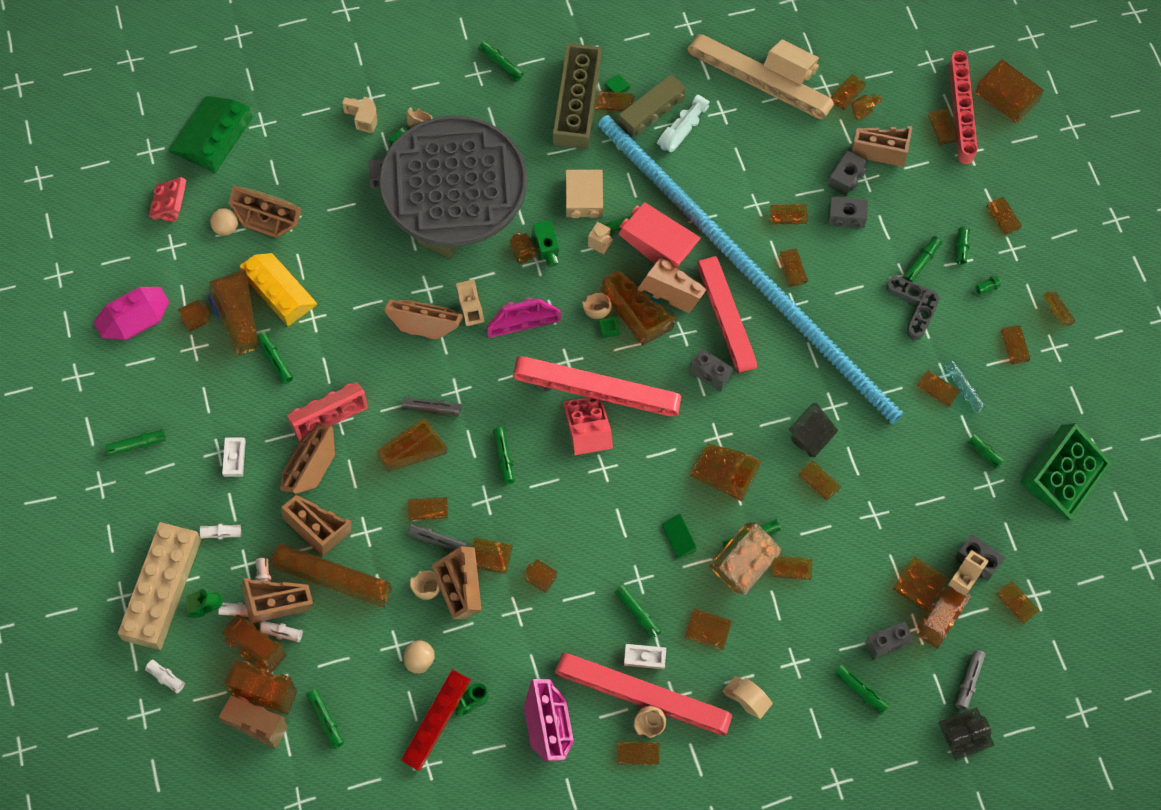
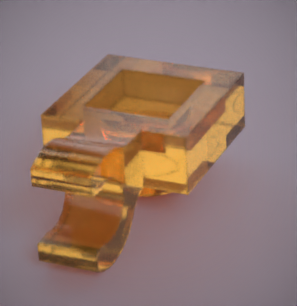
M873 94L871 96L864 95L851 102L855 118L860 120L874 112L872 107L881 103L882 99L880 95L876 96Z

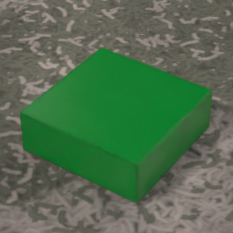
M620 74L605 82V87L615 97L630 89V85Z
M617 316L598 319L601 338L620 336Z

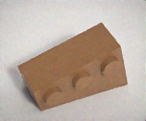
M907 126L906 129L890 127V130L856 129L851 152L863 159L904 167L912 126Z
M297 495L281 507L282 519L321 556H324L351 533L352 521L344 520L331 511L327 512L319 508L318 505Z
M231 695L219 715L222 723L275 749L288 728L284 721L285 718L267 711L260 705L250 704L247 699L241 696L236 698Z

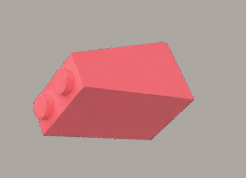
M645 202L641 207L637 205L631 212L633 216L630 220L626 218L619 226L622 228L619 235L652 263L656 264L660 257H662L676 268L700 240L699 236Z

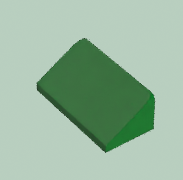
M681 513L662 523V527L678 559L696 552V544Z

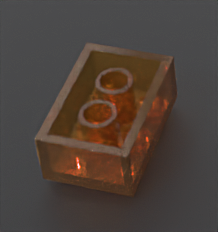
M1001 59L979 81L975 93L1018 123L1039 102L1044 90Z
M746 523L709 567L736 594L746 595L783 550L757 523Z
M243 660L241 663L234 661L225 682L232 695L241 696L249 701L285 714L289 713L297 694V690L290 677L283 674L276 676L267 668L261 667L257 669L253 667V664Z

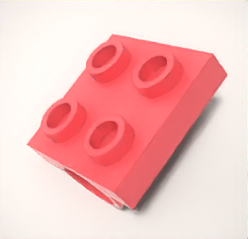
M179 177L157 184L154 189L149 217L154 220L161 218L165 221H176L180 212L187 180Z

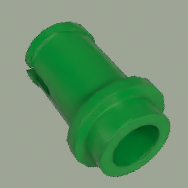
M990 276L988 280L976 284L975 288L977 293L982 295L990 290H997L1001 283L997 276Z

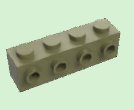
M671 74L621 112L618 124L632 137L643 133L647 126L656 123L660 116L669 113L677 103L683 102L686 87Z

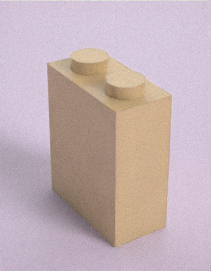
M782 39L769 51L764 67L801 85L805 80L808 81L811 75L815 74L818 70L819 65L817 62L819 57Z
M566 170V217H603L602 170Z

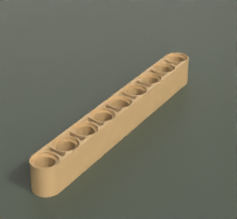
M697 34L687 48L692 56L818 119H825L834 105L833 100L828 96L804 84L800 85L705 35Z

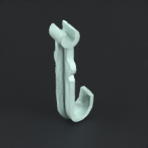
M697 95L692 102V107L689 110H682L680 118L676 119L672 126L667 127L657 142L661 149L673 152L692 130V126L699 124L698 116L701 112L705 113L707 111L710 101Z

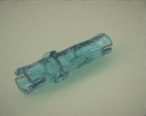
M955 360L950 361L951 365L947 363L945 369L963 393V398L968 400L975 413L980 412L979 409L982 411L986 406L977 395L978 391L972 388Z

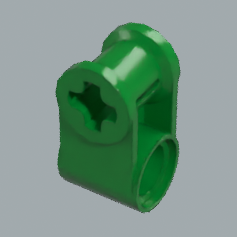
M205 589L188 594L186 596L187 616L199 618L218 610L223 603L222 594L219 592L209 593Z
M475 683L466 688L460 699L463 706L458 703L455 708L457 717L468 714L488 701L489 694L486 686L482 683ZM478 690L484 691V695L481 698H475L474 693Z

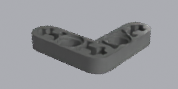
M893 276L888 280L887 291L896 297L918 305L907 333L911 339L919 340L924 336L939 302V296L932 290L901 277ZM895 283L898 284L897 288H893ZM913 289L917 291L918 295L915 297L910 296L908 290ZM929 297H930V298H932L933 300H932L930 306L927 307L926 304H927V301H928V299H929ZM922 311L926 312L928 314V318L922 319L919 317L918 313ZM917 323L921 324L919 331L915 333L914 329L916 328Z

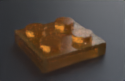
M914 556L893 590L927 611L948 580V577Z

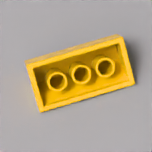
M272 253L254 255L240 265L243 277L287 326H290L318 305Z

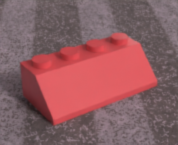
M355 382L345 385L337 392L328 393L320 400H313L301 409H294L287 417L296 437L301 441L309 432L314 430L317 424L335 425L368 409L364 390Z

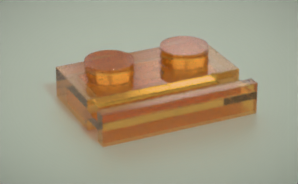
M474 538L472 547L475 548L477 569L507 574L513 545Z
M694 609L685 638L724 650L732 621Z

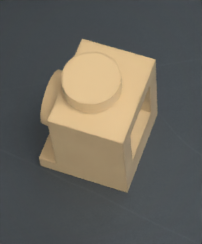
M599 222L596 223L588 235V247L602 254H605L613 241L610 236V228Z

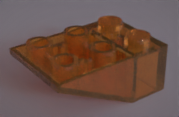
M707 443L690 476L742 502L760 469L762 461L740 451Z

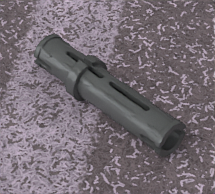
M409 397L403 398V409L438 413V415L451 414L460 416L461 404L448 403L444 400L431 401Z
M411 524L408 530V536L421 539L426 544L432 543L452 551L461 546L467 547L468 544L433 532L431 528L425 529Z

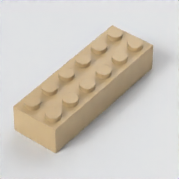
M159 522L118 631V635L123 641L157 650L162 649L201 543L198 532Z

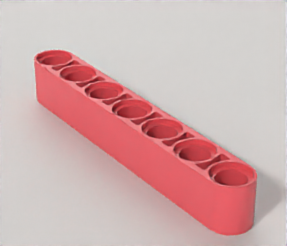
M958 50L952 54L948 68L957 154L959 161L967 165L973 162L978 147L968 56L965 52Z
M713 256L698 260L699 273L707 289L708 297L737 373L757 369L755 355L718 258Z

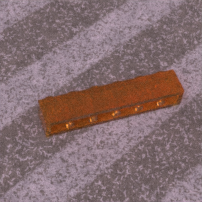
M280 543L271 559L274 569L385 608L392 591L390 582Z

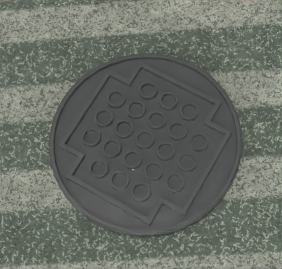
M444 116L413 126L392 144L381 165L379 186L387 213L404 232L428 244L460 247L479 243L496 235L515 218L526 195L527 172L520 150L502 130L488 122L472 117Z

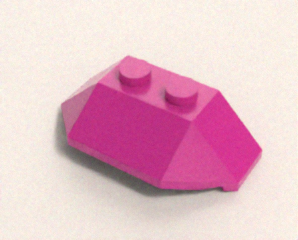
M139 287L105 305L93 323L102 338L128 340L160 323L170 302L161 287Z
M526 298L521 302L506 303L500 306L488 324V338L560 322L561 311L539 298Z
M550 679L531 680L524 704L531 748L545 761H563L566 759L574 742L566 700L553 686V682Z

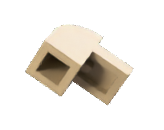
M365 96L362 102L354 98L349 99L345 97L342 103L344 113L355 116L356 129L373 134L378 121L373 101Z
M474 279L456 283L458 300L466 326L484 322Z
M971 550L948 585L966 596L987 565L988 560Z
M734 676L723 690L727 697L739 702L747 713L759 719L764 716L773 704L765 692L747 678L743 680Z

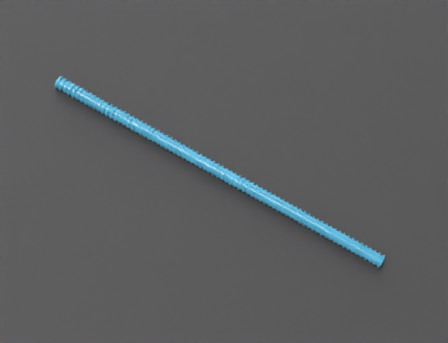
M609 115L600 119L598 128L605 132V135L613 143H616V146L625 155L627 154V157L639 169H642L641 171L668 196L672 203H675L676 207H679L680 211H683V214L692 223L694 222L695 226H698L699 230H702L703 234H706L705 236L719 250L721 249L722 253H725L726 257H729L730 261H733L732 263L736 265L737 269H740V272L744 273V276L748 277V280L752 281V284L756 285V288L760 289V292L764 293L765 297L768 296L767 299L769 301L772 300L771 303L773 305L776 304L775 307L777 309L780 308L779 311L784 313L783 315L788 317L787 319L797 329H800L799 331L804 333L803 335L808 337L809 341H812V345H816V349H820V353H824V357H828L827 360L829 362L832 361L831 364L833 366L836 365L835 368L837 370L840 369L841 374L844 373L845 378L848 377V381L852 382L853 386H857L856 389L860 390V393L864 394V397L868 398V401L873 403V406L877 407L878 411H881V415H885L886 420H890V424L897 422L903 415V412L899 411V407H895V403L890 402L891 399L886 398L887 395L885 393L882 394V390H878V386H874V382L869 381L870 378L865 377L866 374L861 373L862 370L860 368L857 369L858 366L856 364L853 365L854 362L852 360L849 361V357H845L844 352L841 353V349L837 348V345L833 344V341L829 340V337L825 336V333L821 332V329L817 328V325L813 324V321L809 320V317L805 316V313L801 312V309L797 308V305L793 304V301L789 300V297L785 296L783 291L781 292L780 287L777 288L776 283L773 284L772 279L769 280L768 275L765 276L766 273L764 271L761 272L762 269L760 267L757 268L758 265L756 263L753 264L754 261L750 260V257L746 256V253L742 252V249L738 248V245L734 244V241L730 240L731 238L717 224L715 225V222L711 221V218L707 217L708 215L691 198H688L689 196L662 171V168L657 163L655 164L654 160H651L650 156H647V153L642 148L640 149L639 145H636V142L628 134H625V131L617 123H614V120Z

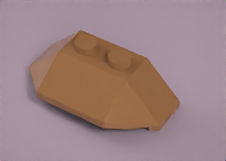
M233 186L228 202L242 226L275 238L297 227L302 210L292 202L239 186Z
M390 299L385 307V313L401 332L424 336L428 339L443 337L456 329L463 318L462 314L449 308L409 300L396 301Z
M317 424L314 430L309 432L300 441L281 474L280 490L297 494L318 486L335 456L332 426Z

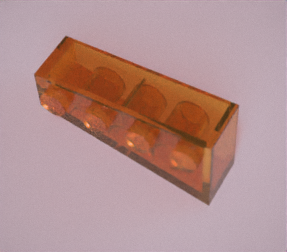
M246 269L210 281L209 292L238 356L256 350L258 339Z
M618 270L603 278L600 290L610 298L612 306L643 346L673 330L676 318L672 314L669 315L665 312L660 304L653 302L646 292L638 291L637 285Z

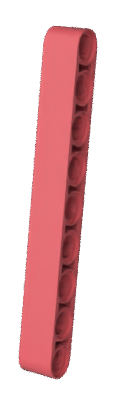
M523 356L516 358L513 378L518 381L671 417L679 415L681 395L678 393Z
M568 653L561 654L555 670V674L565 679L642 707H657L662 710L664 715L719 735H727L733 717L730 712Z

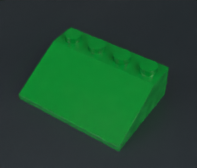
M206 96L170 147L169 152L216 173L252 120L250 107L233 99Z
M1076 423L1064 424L1059 427L1020 482L1036 498L1066 519L1072 520L1112 462Z

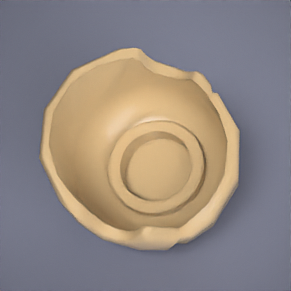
M410 107L406 114V122L409 128L433 119L430 114L421 111L419 108L413 112Z
M222 208L212 214L210 225L212 230L220 236H229L238 227V218L232 210Z
M603 293L587 295L585 302H582L586 315L592 319H603L612 308L610 298Z
M419 571L416 577H411L410 579L411 590L416 597L422 600H430L441 591L433 571Z
M417 640L406 647L403 661L407 670L415 674L424 673L433 664L434 649L429 643Z
M654 706L641 708L634 719V728L637 734H643L649 738L661 734L666 727L664 713L661 709Z

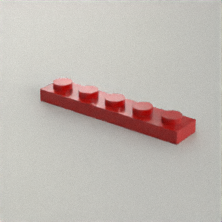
M454 669L451 670L402 757V762L421 771L471 681L470 678Z

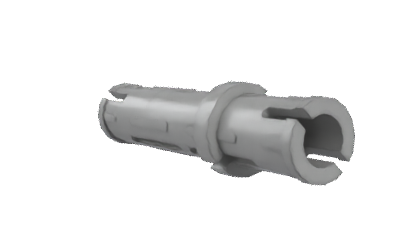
M980 650L973 651L964 682L960 684V694L955 704L958 709L968 710L971 697L976 692L975 685L984 657L986 656Z

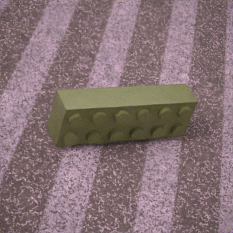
M567 43L553 131V145L589 149L602 61V47Z

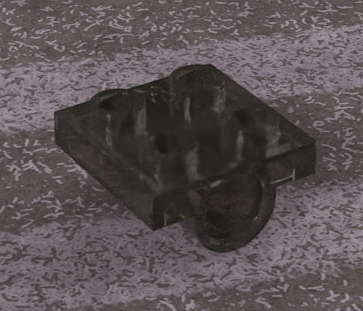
M812 403L789 428V431L793 434L791 436L792 442L798 448L805 450L810 457L815 458L838 432V429L817 403Z
M977 707L941 720L938 723L955 761L987 750L995 745L990 736V725L987 719L980 715Z

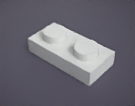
M225 438L222 471L224 477H243L245 438Z
M626 644L624 666L665 669V647Z

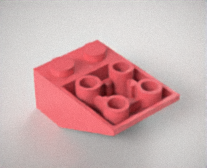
M587 397L563 402L575 455L613 449L611 428L602 400Z

